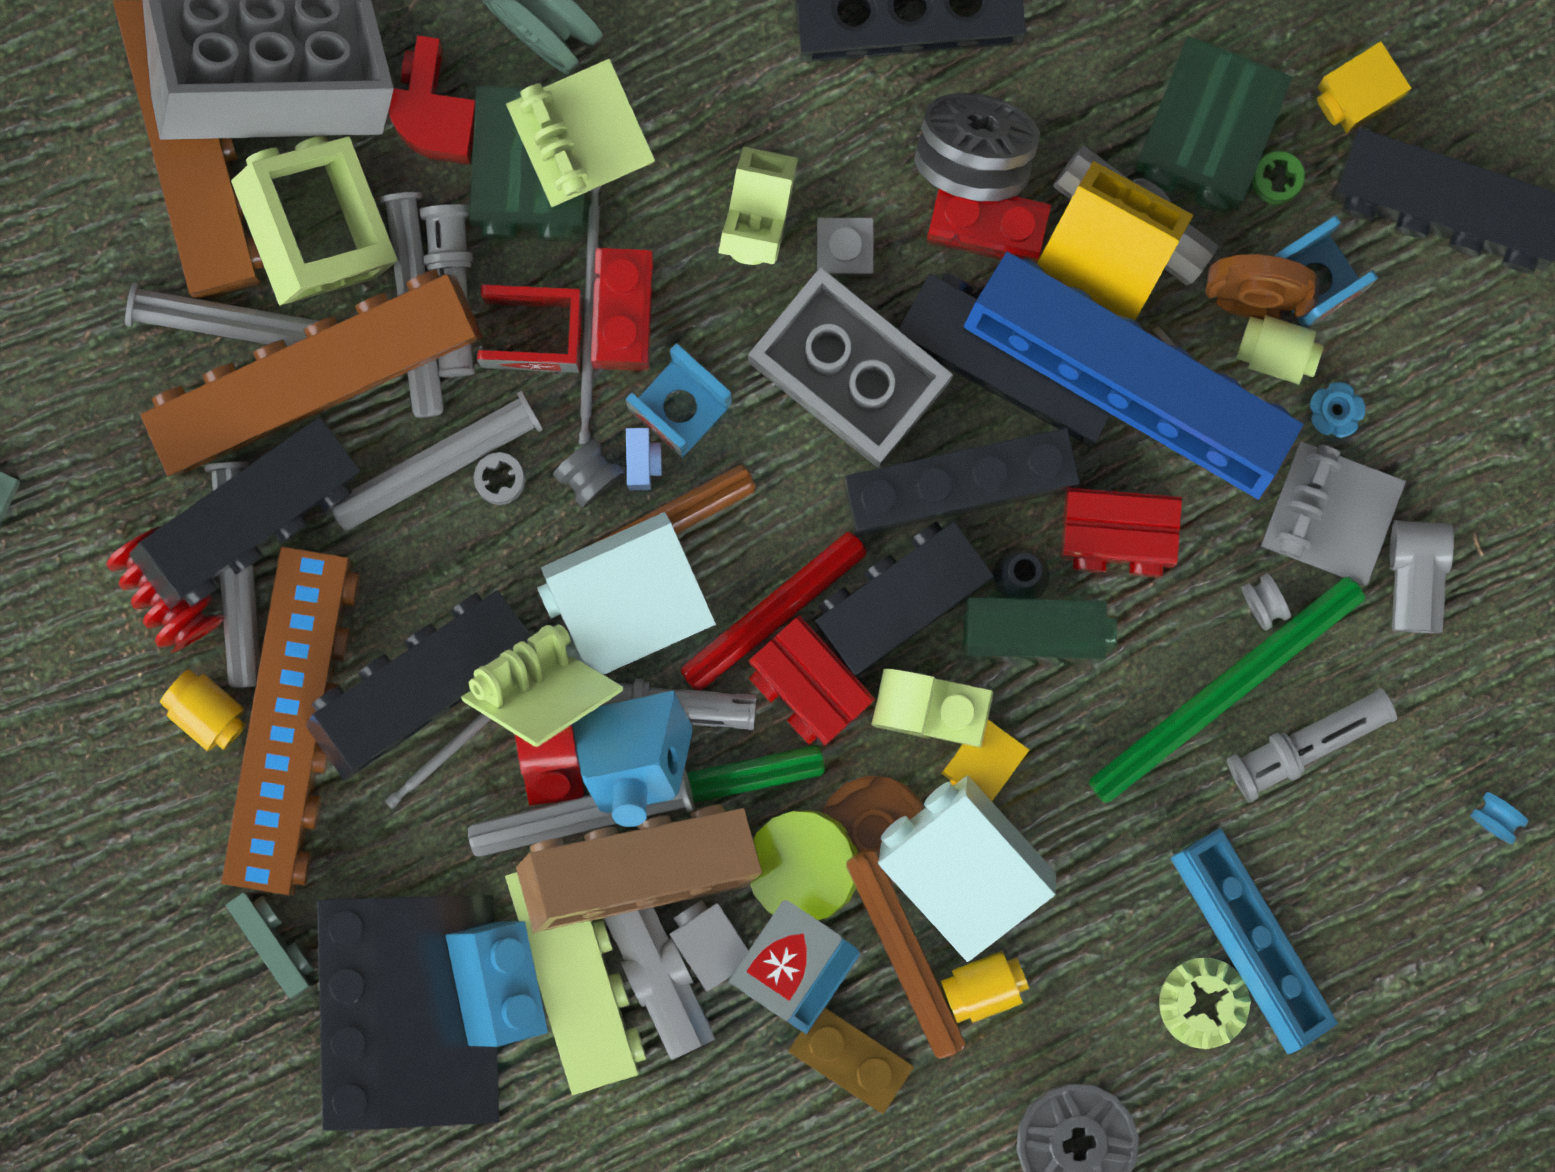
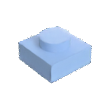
M626 428L627 487L629 490H651V476H662L661 442H650L649 428Z

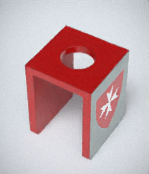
M481 285L480 295L485 304L570 308L568 354L478 350L477 361L481 368L580 373L583 297L580 289Z

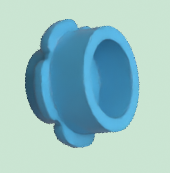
M1334 382L1327 389L1320 388L1314 393L1310 401V409L1313 415L1311 421L1320 433L1324 435L1335 434L1336 437L1342 438L1351 435L1358 429L1357 423L1365 415V403L1360 395L1353 393L1352 386L1343 382ZM1334 405L1342 407L1343 411L1340 415H1335L1332 412Z

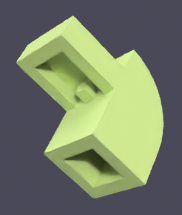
M743 147L736 169L730 208L722 231L718 253L731 255L736 261L749 265H757L763 262L774 264L777 261L798 158Z
M884 669L871 725L876 728L927 739L932 737L982 748L994 692L936 679L928 675Z

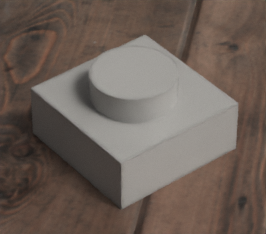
M817 218V271L821 267L832 277H873V218Z

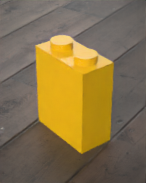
M1093 160L1037 265L1042 268L1044 273L1064 285L1086 292L1095 303L1112 313L1135 321L1193 215Z

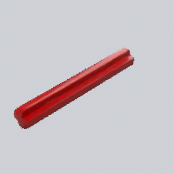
M852 532L843 534L684 664L680 670L682 676L694 690L702 691L861 561L867 553L865 546Z

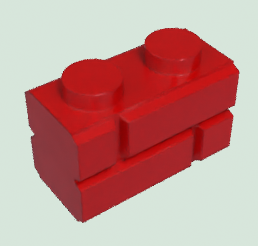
M939 188L926 243L1002 260L1008 251L1020 259H1028L1037 264L1051 204L1021 197H1012L1000 201H975L952 195Z
M596 248V280L594 281L591 363L594 369L649 371L654 257L653 252L650 250Z
M1068 488L1064 503L1061 559L1073 560L1072 570L1103 573L1106 572L1107 563L1128 564L1130 575L1163 577V567L1173 568L1177 565L1182 497Z
M800 615L749 660V664L755 669V672L748 679L770 703L778 696L794 712L786 721L808 745L817 738L825 747L876 700Z

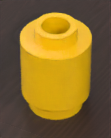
M191 669L186 670L180 675L160 700V704L168 710L167 717L207 752L216 745L223 750L227 749L246 726L240 720L245 708L205 674L198 676Z
M1003 951L953 969V976L941 980L942 987L957 1023L969 1018L972 1023L1021 1005L1023 1002L1019 993L1029 989L1018 958L1007 961Z

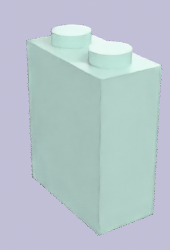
M665 512L541 567L547 583L537 587L550 618L561 614L569 630L571 642L566 646L567 656L575 657L603 675L716 625Z
M967 775L954 786L950 782L939 786L926 799L924 803L926 808L911 820L903 816L892 823L881 836L883 842H881L878 864L961 956L969 962L1055 896L1056 872Z

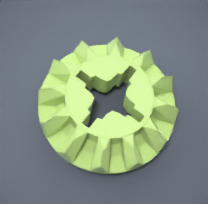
M1195 958L1177 966L1164 981L1159 998L1161 1017L1169 1032L1182 1043L1201 1049H1211L1231 1042L1246 1026L1251 1005L1247 986L1240 974L1226 962L1213 958ZM1193 981L1198 988H1202L1208 994L1215 991L1220 992L1223 989L1226 990V993L1220 996L1221 1000L1214 1005L1218 1013L1216 1017L1220 1021L1219 1024L1216 1025L1215 1021L1209 1019L1204 1013L1197 1014L1196 1016L1192 1014L1187 1018L1184 1017V1014L1191 1010L1190 1007L1196 1003V997L1193 994L1195 990L1190 984Z

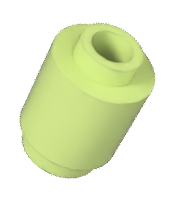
M1265 315L1264 320L1250 316L1236 359L1248 362V369L1299 385L1303 374L1314 377L1324 345L1314 342L1317 332L1315 330Z

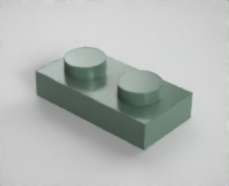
M243 892L225 905L289 999L297 998L314 986V983L308 976L310 972L315 970L313 964L297 942L287 946L276 930V927L283 922L264 895L255 899L251 892Z

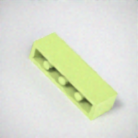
M516 872L506 875L505 878L518 920L525 921L539 989L572 1095L638 1075L640 1072L637 1062L646 1060V1055L637 1027L626 1029L620 1008L628 1006L630 1003L620 972L610 975L603 953L612 951L613 948L604 919L601 918L533 933L518 874Z

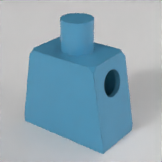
M675 691L599 706L573 723L583 781L598 809L605 813L612 812V819L619 825L633 827L642 824L647 817V805L672 800L679 794L693 726Z

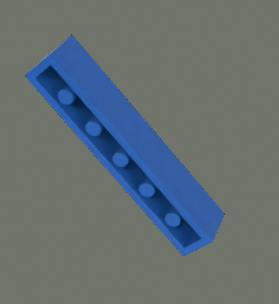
M1008 251L975 302L963 327L1258 500L1275 477L1304 425L1291 417L1288 411L1280 405L1263 401L1241 388L1240 384L1232 377L1215 373L1193 360L1184 349L1175 345H1167L1143 331L1141 326L1134 320L1112 313L1095 303L1086 292L1064 285L1044 273L1042 268L1033 261L1020 259Z

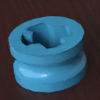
M1486 792L1483 796L1485 801L1484 807L1481 810L1474 809L1470 816L1493 835L1509 844H1513L1517 839L1514 835L1515 829L1519 826L1525 827L1529 822L1528 819L1501 798Z

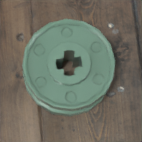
M482 0L489 10L517 38L554 68L567 75H570L579 63L565 41L572 37L581 44L594 48L603 38L602 32L573 0Z

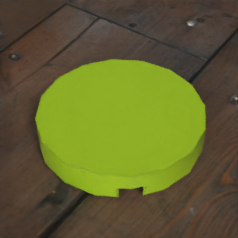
M795 810L772 818L756 833L753 840L762 873L750 883L754 896L771 914H774L779 905L787 900L816 920L832 916L850 901L856 889L846 868V862L857 854L858 851L856 845L853 846L851 838L846 834L848 831L839 821L820 811Z

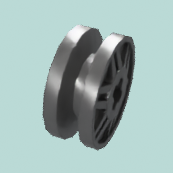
M953 93L938 97L927 105L921 128L923 134L919 138L914 161L919 173L932 185L952 195L975 201H1000L1016 197L1027 188L1032 169L1031 160L1036 154L1040 131L1035 121L1022 109L1002 99L979 93Z
M1065 1084L1045 1091L1028 1106L1018 1126L1016 1151L1023 1172H1132L1137 1162L1139 1136L1132 1115L1116 1096L1096 1086ZM1076 1127H1081V1135H1090L1092 1139V1147L1083 1149V1158L1079 1160H1073V1152H1064L1062 1147L1063 1140L1070 1139L1072 1137V1129Z

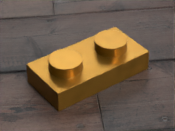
M824 1008L807 1035L801 1031L788 1050L790 1054L881 1114L885 1113L914 1068L913 1065L826 1008Z

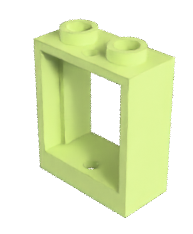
M315 136L297 144L295 151L280 154L278 148L262 150L249 156L246 159L247 166L231 180L279 306L376 279L398 262L349 136L333 141H328L327 136ZM325 166L357 250L304 264L272 179Z

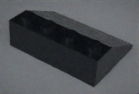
M494 895L317 900L323 1131L499 1123L498 1047L468 1046L445 934L493 923Z

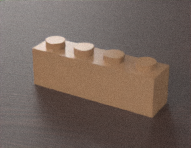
M712 805L692 812L690 814L691 819L672 823L670 816H659L645 820L642 824L637 825L638 830L619 834L617 827H606L584 835L585 841L565 845L563 838H552L532 845L530 847L531 852L518 864L516 870L533 933L747 887L762 873L744 808L725 812L723 805Z

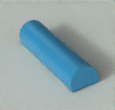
M1219 828L1171 856L1172 863L1286 1053L1291 1054L1302 1049L1337 1025L1336 1018L1223 830Z

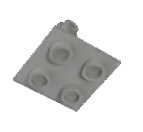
M1300 441L1261 547L1343 578L1350 576L1358 584L1367 586L1406 481L1339 456L1341 452L1325 445H1319L1317 448Z

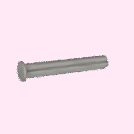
M422 192L395 193L378 198L379 205L386 206L390 241L398 259V262L394 264L398 296L409 291L406 284L407 281L426 273L417 202L423 200ZM437 359L408 372L412 411L416 417H434L443 413L444 408Z
M133 282L131 285L125 315V324L130 327L134 325L135 321L263 344H270L284 339L287 347L307 338L304 329L318 322V320L143 290L140 289L139 282Z
M522 390L517 393L519 399L351 490L352 493L331 508L339 525L344 530H350L534 428L538 432L542 431L543 428Z
M225 462L205 465V472H211L213 491L247 468L250 462ZM251 565L238 575H235L231 568L220 574L222 611L225 617L223 624L228 683L234 688L255 687L260 666L253 565Z
M685 768L679 794L672 800L647 805V817L685 807L688 813L695 810L693 794ZM590 795L471 824L468 827V839L474 855L483 857L617 823L612 819V812L605 813L600 811Z

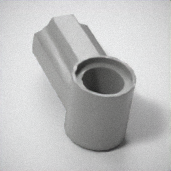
M1394 520L1390 538V568L1392 571H1395L1392 631L1409 633L1443 632L1445 577L1451 570L1454 549V531L1451 523Z

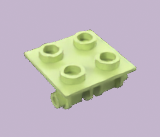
M610 59L543 88L541 83L531 85L520 92L521 98L506 104L551 207L655 162Z
M546 625L538 633L527 639L528 644L521 641L514 645L513 651L506 650L494 661L474 671V678L469 681L471 691L462 696V701L533 746L538 747L622 692L623 688L575 657H568L566 646L570 644L571 639L567 630L561 625H556L555 627Z

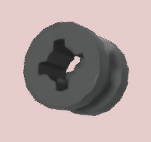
M593 438L570 455L554 471L553 475L561 484H569L575 491V501L584 509L609 490L623 476L624 471L617 463H609L604 458L602 446Z

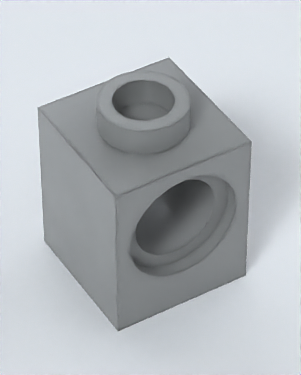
M703 900L674 918L679 928L672 932L670 936L707 992L734 974L749 949L719 903L708 909Z

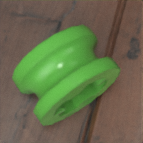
M1275 151L1265 155L1258 162L1252 174V186L1255 194L1262 201L1271 205H1283L1290 202L1298 195L1305 181V171L1301 162L1294 155L1285 151ZM1274 164L1285 166V176L1293 178L1292 188L1285 184L1281 190L1282 192L1271 190L1272 181L1263 178L1264 170L1267 169L1271 173L1275 167Z

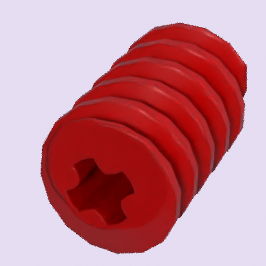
M157 526L116 550L110 556L106 565L112 572L126 570L119 580L120 588L124 591L139 588L131 599L132 607L136 610L152 607L144 616L142 622L148 629L164 626L154 641L160 648L176 645L171 653H175L195 643L214 630L225 617L222 613L207 617L202 613L213 600L211 595L193 607H190L185 599L172 609H169L129 555L140 541L161 528V526Z

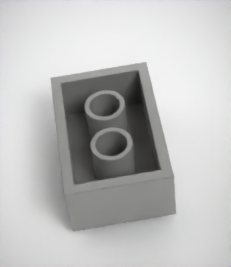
M821 267L748 354L749 364L878 469L949 385L953 375Z

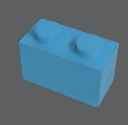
M525 921L493 922L445 934L468 1046L498 1047L548 1033Z

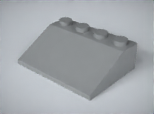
M142 0L151 99L160 140L383 134L394 88L371 0Z

